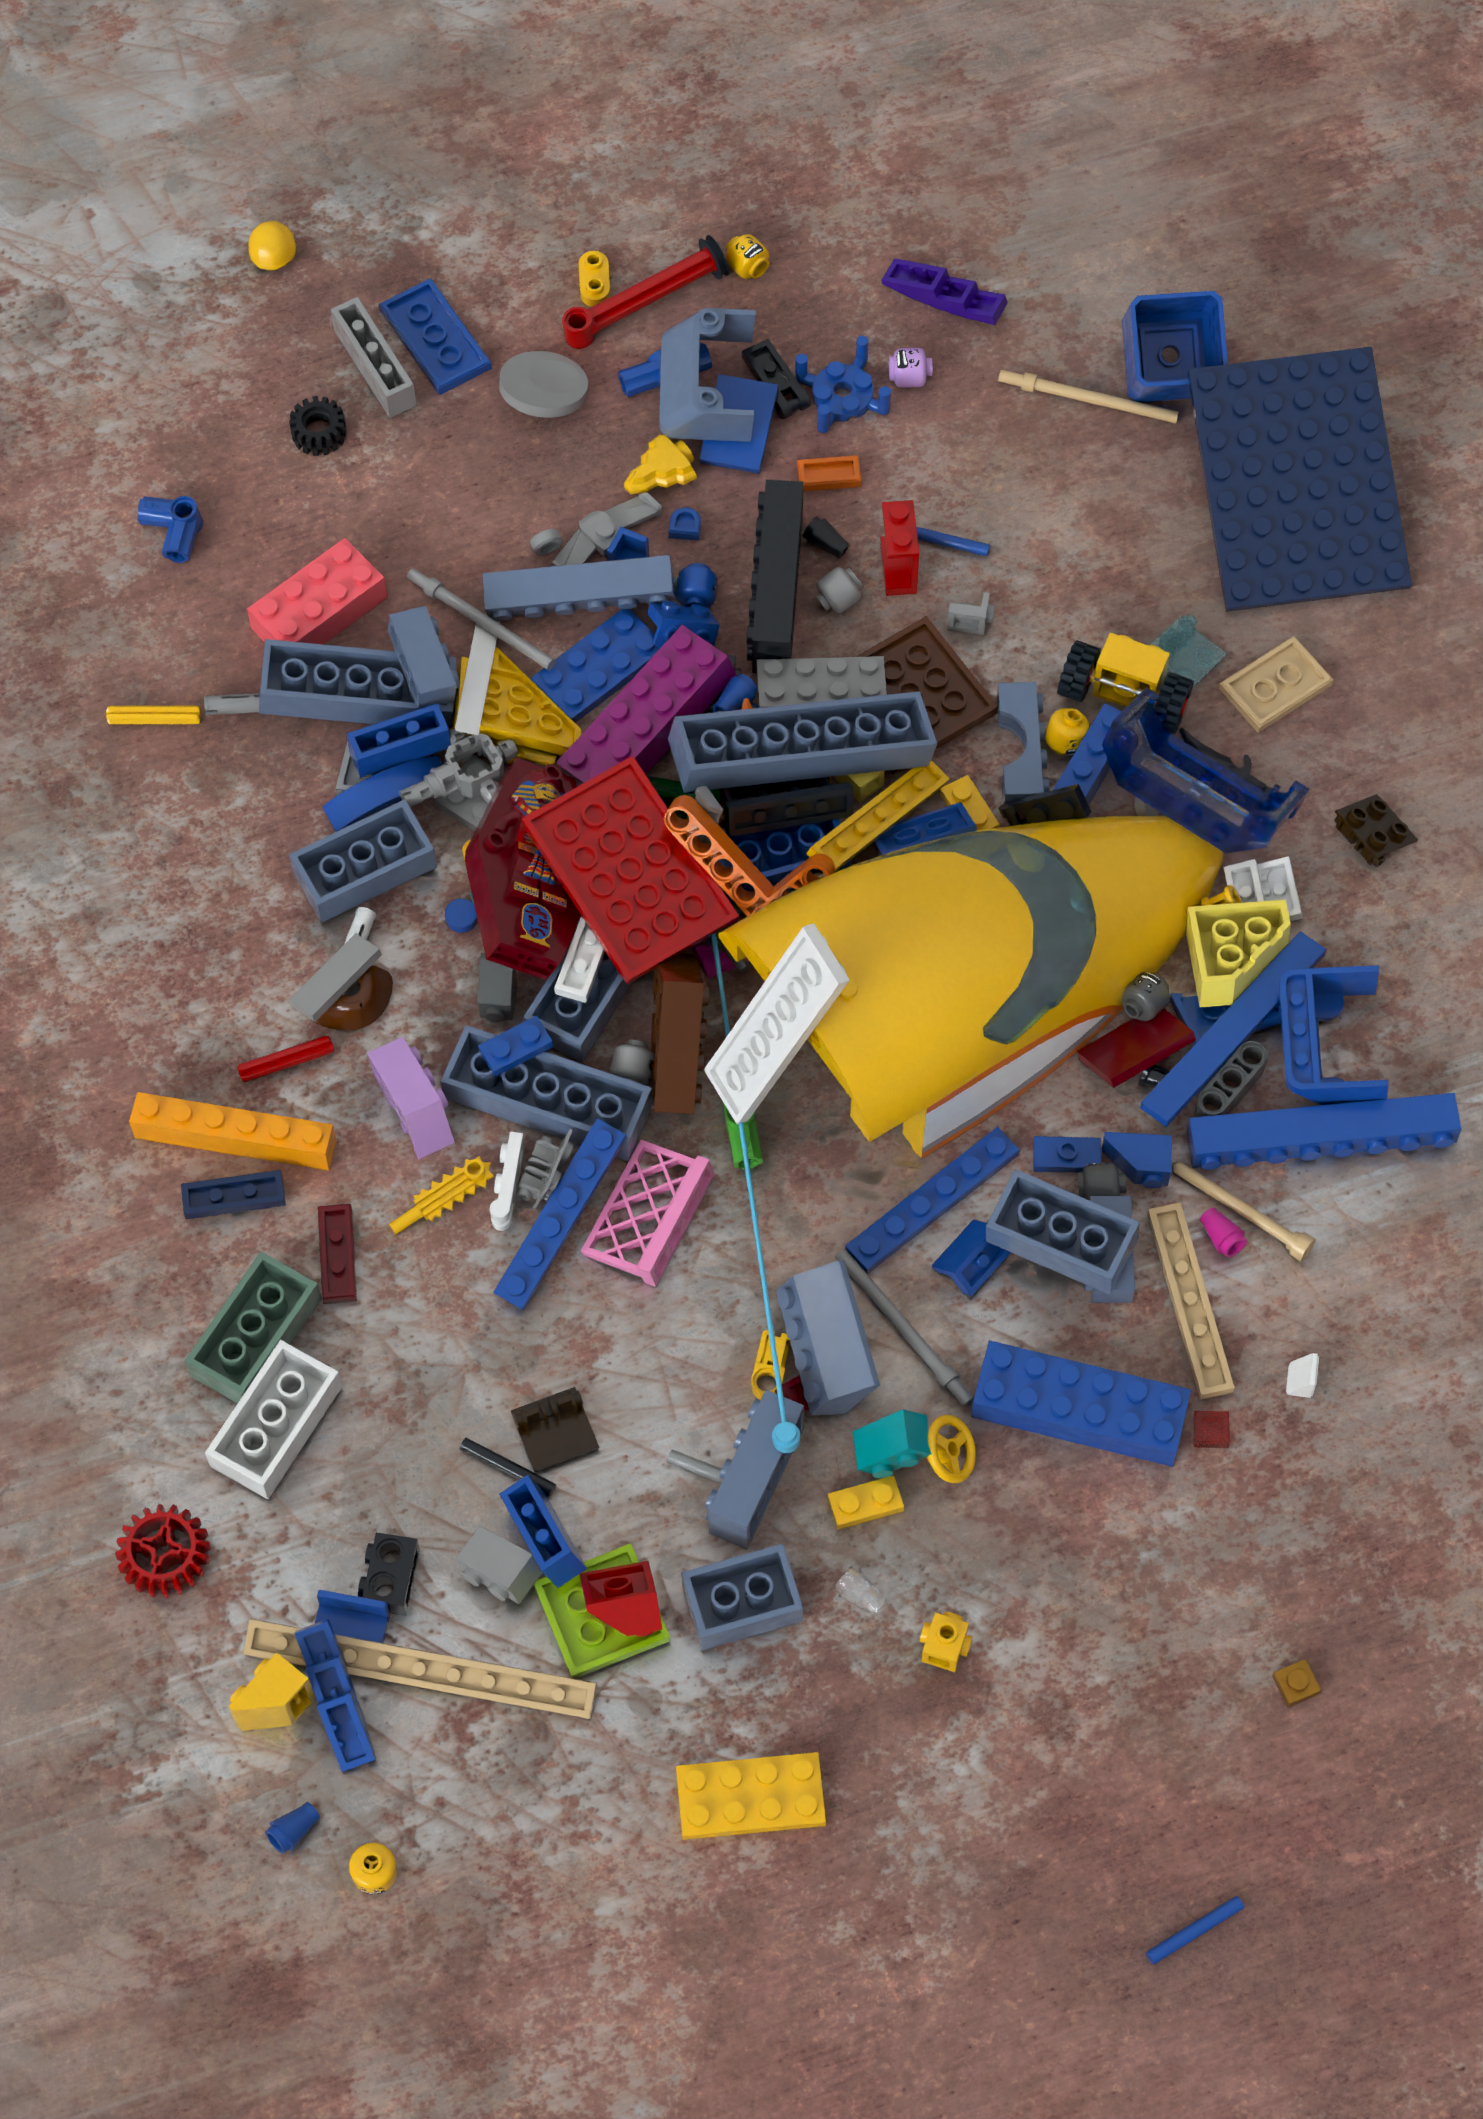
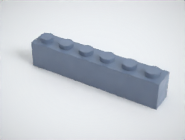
M670 555L482 573L485 611L490 618H494L496 621L511 620L512 616L525 615L527 618H539L547 612H556L558 615H570L579 609H587L589 612H601L610 606H618L620 609H632L641 603L650 604V602L662 604L663 601L675 600L673 563Z

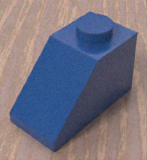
M1104 1132L1102 1152L1123 1173H1126V1176L1134 1184H1143L1147 1188H1159L1162 1185L1168 1186L1171 1175L1172 1135Z

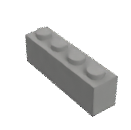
M356 297L332 308L331 315L336 335L388 417H394L417 406L413 382L359 298Z

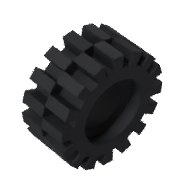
M313 396V402L310 403L306 398L302 400L303 406L297 403L294 406L295 412L291 411L290 413L291 420H289L293 442H295L299 450L303 448V453L309 454L310 450H312L313 456H319V451H323L324 455H328L329 448L335 452L338 450L337 443L342 445L347 434L345 417L341 406L338 407L337 402L334 400L329 404L328 397H323L322 401H318V396ZM323 420L330 424L327 429L320 432H312L306 428L311 422Z

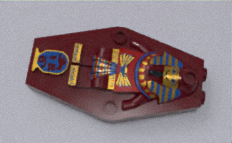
M517 757L503 774L466 848L465 864L486 960L547 980L562 962L577 929L581 914L521 824V819L577 786L575 778L562 774L559 767L554 764H547L545 767Z

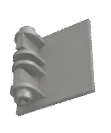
M569 1129L559 1147L553 1145L554 1140L547 1136H542L541 1140H537L533 1152L528 1159L530 1166L525 1167L522 1178L517 1185V1190L519 1191L517 1196L526 1201H529L530 1198L536 1200L533 1206L534 1209L537 1208L541 1200L548 1201L560 1179V1170L564 1162L567 1161L574 1143L569 1142L573 1131Z

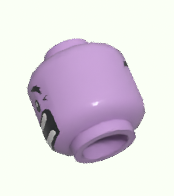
M899 348L894 352V356H889V380L894 381L895 385L899 388L922 387L926 383L927 376L933 375L932 358H926L925 351L922 348Z

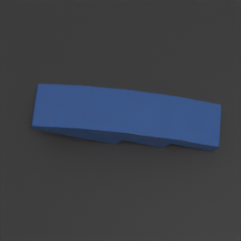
M326 1619L296 1630L294 1634L307 1666L305 1670L318 1701L317 1709L341 1771L344 1772L374 1761L376 1757L366 1723L330 1620Z

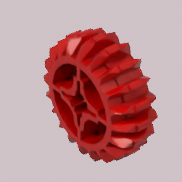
M158 1504L156 1508L157 1513L152 1514L150 1509L145 1507L143 1510L144 1518L140 1519L138 1516L132 1515L131 1519L134 1526L123 1525L122 1531L127 1537L117 1538V1545L122 1549L115 1552V1557L117 1560L122 1561L118 1565L120 1573L126 1574L124 1579L128 1585L136 1583L135 1589L139 1593L148 1588V1594L153 1598L157 1595L158 1590H161L163 1597L168 1599L170 1589L175 1588L176 1592L182 1595V1584L187 1583L188 1586L194 1587L195 1581L192 1576L203 1577L205 1572L200 1565L209 1564L210 1558L205 1553L211 1550V1545L209 1541H205L209 1536L207 1530L200 1528L202 1523L198 1517L191 1519L189 1510L185 1509L179 1514L178 1507L173 1504L168 1512H165L163 1505ZM160 1529L159 1532H158L155 1536H153V1537H146L148 1534L152 1533L153 1531H156V1530ZM175 1529L183 1532L190 1538V1549L183 1548L182 1544L175 1542ZM168 1545L169 1552L164 1551L165 1554L159 1557L157 1551L159 1549L162 1551V1547H167ZM136 1553H142L145 1558L151 1559L152 1573L143 1570L137 1565ZM176 1564L181 1565L177 1569L167 1573L168 1569L171 1566Z

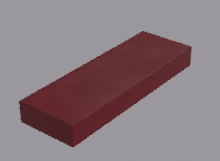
M352 1205L317 1206L323 1304L357 1301Z

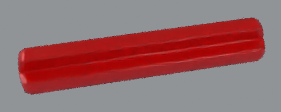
M323 1036L239 1064L237 1069L241 1080L247 1082L334 1052L331 1038Z

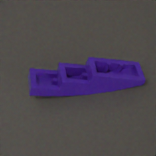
M894 258L881 280L883 285L926 305L967 319L996 325L1008 304L1004 294L979 290L976 281L950 277L947 268Z

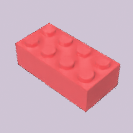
M343 538L248 607L247 612L251 629L264 642L265 639L324 645L388 598L385 578L346 538Z

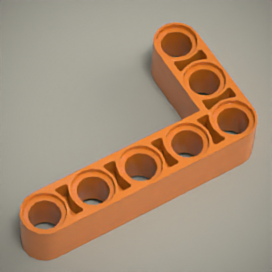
M687 795L679 796L673 800L665 814L664 821L668 830L747 917L778 898L789 894L788 888L797 890L820 879L812 874L811 869H819L825 876L835 872V864L829 856L822 853L815 854L773 886L695 799ZM675 811H684L689 819L679 818ZM697 835H706L711 843H702ZM719 859L729 860L733 867H724ZM748 883L753 886L755 891H746L741 884Z

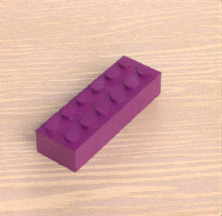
M681 625L556 762L562 774L575 778L576 786L578 787L633 756L645 775H647L670 749L668 737L674 717L702 714L725 689L731 677L737 676L729 657Z

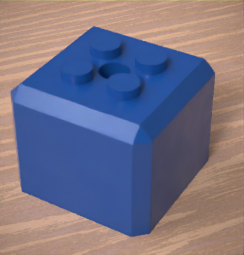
M1215 291L1140 295L1129 305L1122 319L1127 392L1132 400L1152 402L1191 399L1187 376L1189 369L1228 364L1223 299ZM1166 348L1174 349L1178 354V360L1174 363L1166 362L1162 358V351Z

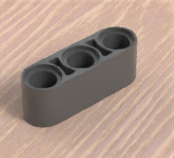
M1248 1041L1236 1050L1200 1092L1195 1108V1117L1231 1113L1264 1072L1268 1053L1261 1043ZM1252 1058L1256 1060L1258 1064H1248L1245 1062L1244 1059ZM1232 1081L1236 1083L1238 1087L1230 1088L1226 1086L1224 1082ZM1204 1105H1214L1218 1108V1110L1209 1111L1204 1107Z

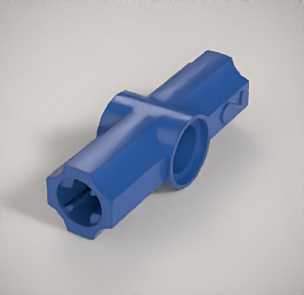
M703 342L700 343L699 372L712 368L709 350ZM661 350L651 354L646 362L618 371V378L625 396L630 397L656 387L660 389Z

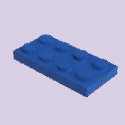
M621 609L556 658V663L551 670L543 668L531 677V681L576 723L630 682L661 647L655 646L653 643L655 634L630 609Z

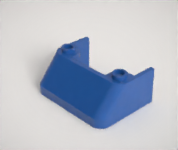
M1379 965L1290 969L1281 976L1279 1000L1285 1082L1292 1092L1318 1105L1387 1099L1388 1080L1344 1081L1337 1077L1322 1078L1318 1021L1333 1020L1342 1013L1344 1005L1343 996L1376 995Z

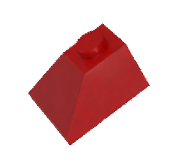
M649 1561L580 1573L587 1612L626 1636L636 1635L642 1637L648 1636L654 1631L662 1630L657 1593Z

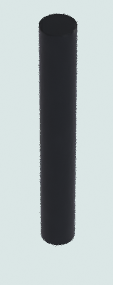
M467 1437L462 1441L461 1451L517 1480L529 1475L548 1496H551L555 1491L557 1484Z

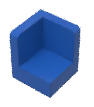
M621 526L607 549V561L649 557V539Z

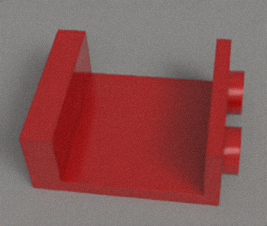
M913 500L882 502L885 536H880V548L886 596L917 594L919 545Z

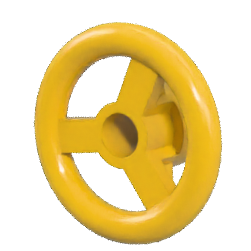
M953 1415L939 1416L931 1423L928 1429V1443L932 1455L926 1458L934 1472L942 1480L948 1483L963 1482L970 1476L975 1466L976 1447L973 1436L967 1425L958 1417ZM945 1425L953 1426L958 1431L950 1439H946L938 1432ZM964 1444L966 1458L964 1466L960 1470L958 1456L960 1454V1447Z

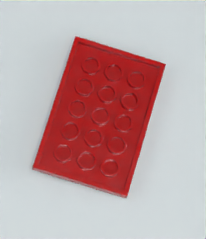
M633 756L521 819V824L626 984L658 967V964L667 962L734 923L739 918L738 913L717 882L666 827L664 818L668 808Z

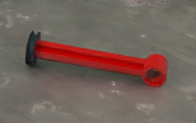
M707 235L706 241L702 238L699 239V252L589 309L583 307L569 308L562 317L566 343L575 349L586 348L592 344L594 336L599 330L710 272L718 280L722 279V274L725 276L729 275L728 264L720 246L712 236Z

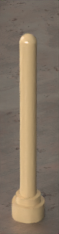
M1177 1161L1172 1165V1171L1285 1243L1286 1249L1290 1251L1289 1254L1300 1262L1310 1253L1316 1241L1312 1236L1305 1232L1302 1234L1297 1231L1291 1232L1183 1162Z

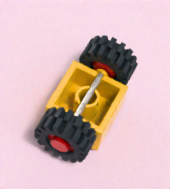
M1109 633L1102 652H1100L1101 648L1078 640L1074 642L1060 676L1061 679L1057 689L1058 695L1082 703L1089 691V686L1091 683H1094L1092 696L1152 716L1151 727L1174 735L1176 734L1182 717L1185 714L1194 680L1172 672H1168L1166 677L1169 652L1163 651V649L1155 645L1148 646L1139 643L1126 635H1116L1113 633Z

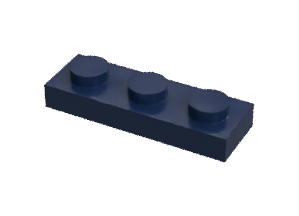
M281 1170L181 1184L183 1211L186 1220L286 1206Z

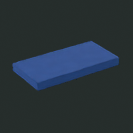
M431 278L379 304V311L439 395L492 369L488 357Z

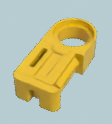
M768 1330L762 1333L751 1378L752 1392L760 1400L765 1391L758 1388L757 1381L763 1376H771L775 1379ZM774 1332L782 1385L786 1374L785 1365L791 1343L787 1334L781 1333V1337H777ZM777 1387L771 1390V1392L775 1393Z

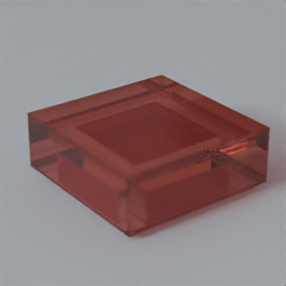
M1194 1411V1447L1229 1448V1411Z

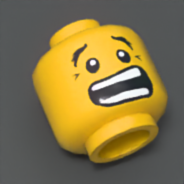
M750 234L740 237L736 236L727 244L725 255L727 264L741 278L745 280L750 278L757 279L768 269L770 264L769 251L754 236Z
M1058 709L1050 717L1045 730V741L1054 753L1062 756L1073 755L1088 732L1090 723L1086 716L1077 709Z
M376 1842L366 1843L355 1850L349 1861L350 1876L355 1886L364 1893L370 1895L381 1894L395 1883L398 1874L397 1863L391 1850L383 1844Z

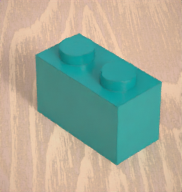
M902 1409L854 1430L853 1439L857 1470L870 1473L875 1478H885L893 1475L894 1470L901 1467L915 1466L919 1463L918 1460L932 1455L928 1443L927 1415Z

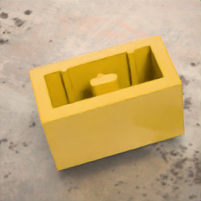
M276 1652L271 1659L265 1658L254 1671L255 1677L247 1686L241 1685L230 1698L231 1704L228 1707L236 1726L240 1730H255L292 1726L316 1698L309 1678Z

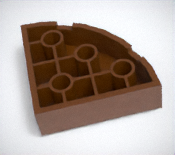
M680 953L667 962L658 964V967L654 969L653 995L656 1013H652L651 1051L655 1054L651 1081H653L655 1089H652L654 1112L694 1114L695 1104H701L702 1084L696 1083L697 1071H703L704 1051H702L700 1039L706 1038L707 1019H704L702 1006H708L709 986H707V979H704L702 964H697L695 955Z

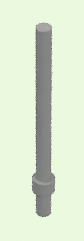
M415 568L410 569L407 579L423 588V592L432 599H440L545 669L551 670L554 667L555 659L447 590L445 584L434 577L429 578Z
M846 1249L841 1250L835 1258L845 1261L847 1271L936 1374V1381L943 1389H949L963 1407L970 1405L974 1397L958 1380L960 1377L951 1365L946 1366L849 1252Z

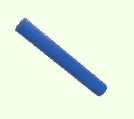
M916 526L918 540L988 556L990 544Z
M1238 1896L1233 1897L1146 1952L1147 1958L1152 1965L1158 1963L1244 1909L1243 1902Z

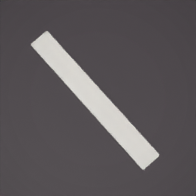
M478 624L475 625L455 725V731L473 735L479 734L497 641L495 635Z

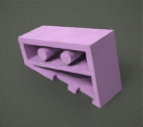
M401 1037L368 1052L367 1055L374 1076L391 1108L395 1109L402 1123L400 1125L404 1133H409L418 1160L454 1144L455 1142L444 1108L448 1107V1102L441 1088L434 1089L433 1086L436 1084L429 1068L422 1069L420 1066L423 1062L416 1047L409 1048L405 1039Z

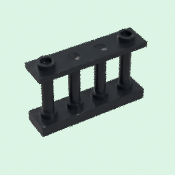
M830 777L720 789V800L725 802V831L729 837L847 818L853 815V787L849 782L831 785ZM817 786V787H815V788H809V789H803V790H801L802 788H808V787Z

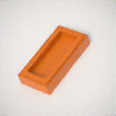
M858 455L797 460L798 480L803 482V491L861 487Z

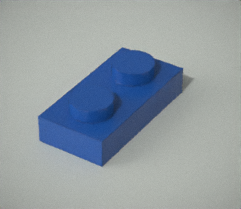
M536 1015L478 1045V1048L494 1077L549 1050L553 1047V1041Z

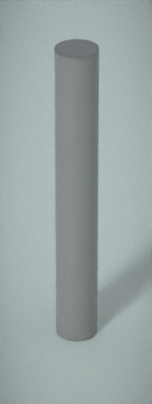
M673 1449L671 1450L667 1459L668 1463L716 1482H722L723 1479L719 1478L721 1468Z

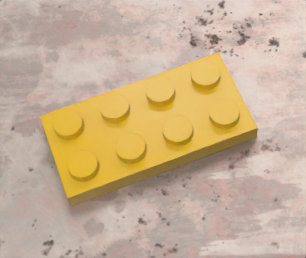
M818 1752L676 1766L683 1840L826 1826Z

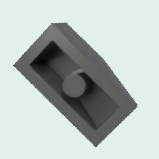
M481 953L478 991L480 1017L492 1022L513 1020L518 986L516 970L486 960L485 953Z

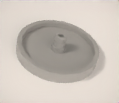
M547 351L524 352L510 358L501 368L499 390L502 397L510 406L525 414L544 418L561 417L578 410L586 400L588 379L584 370L576 362L563 355Z

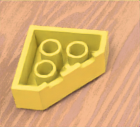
M1286 899L1188 907L1186 938L1200 1007L1232 1005L1288 945L1291 923Z

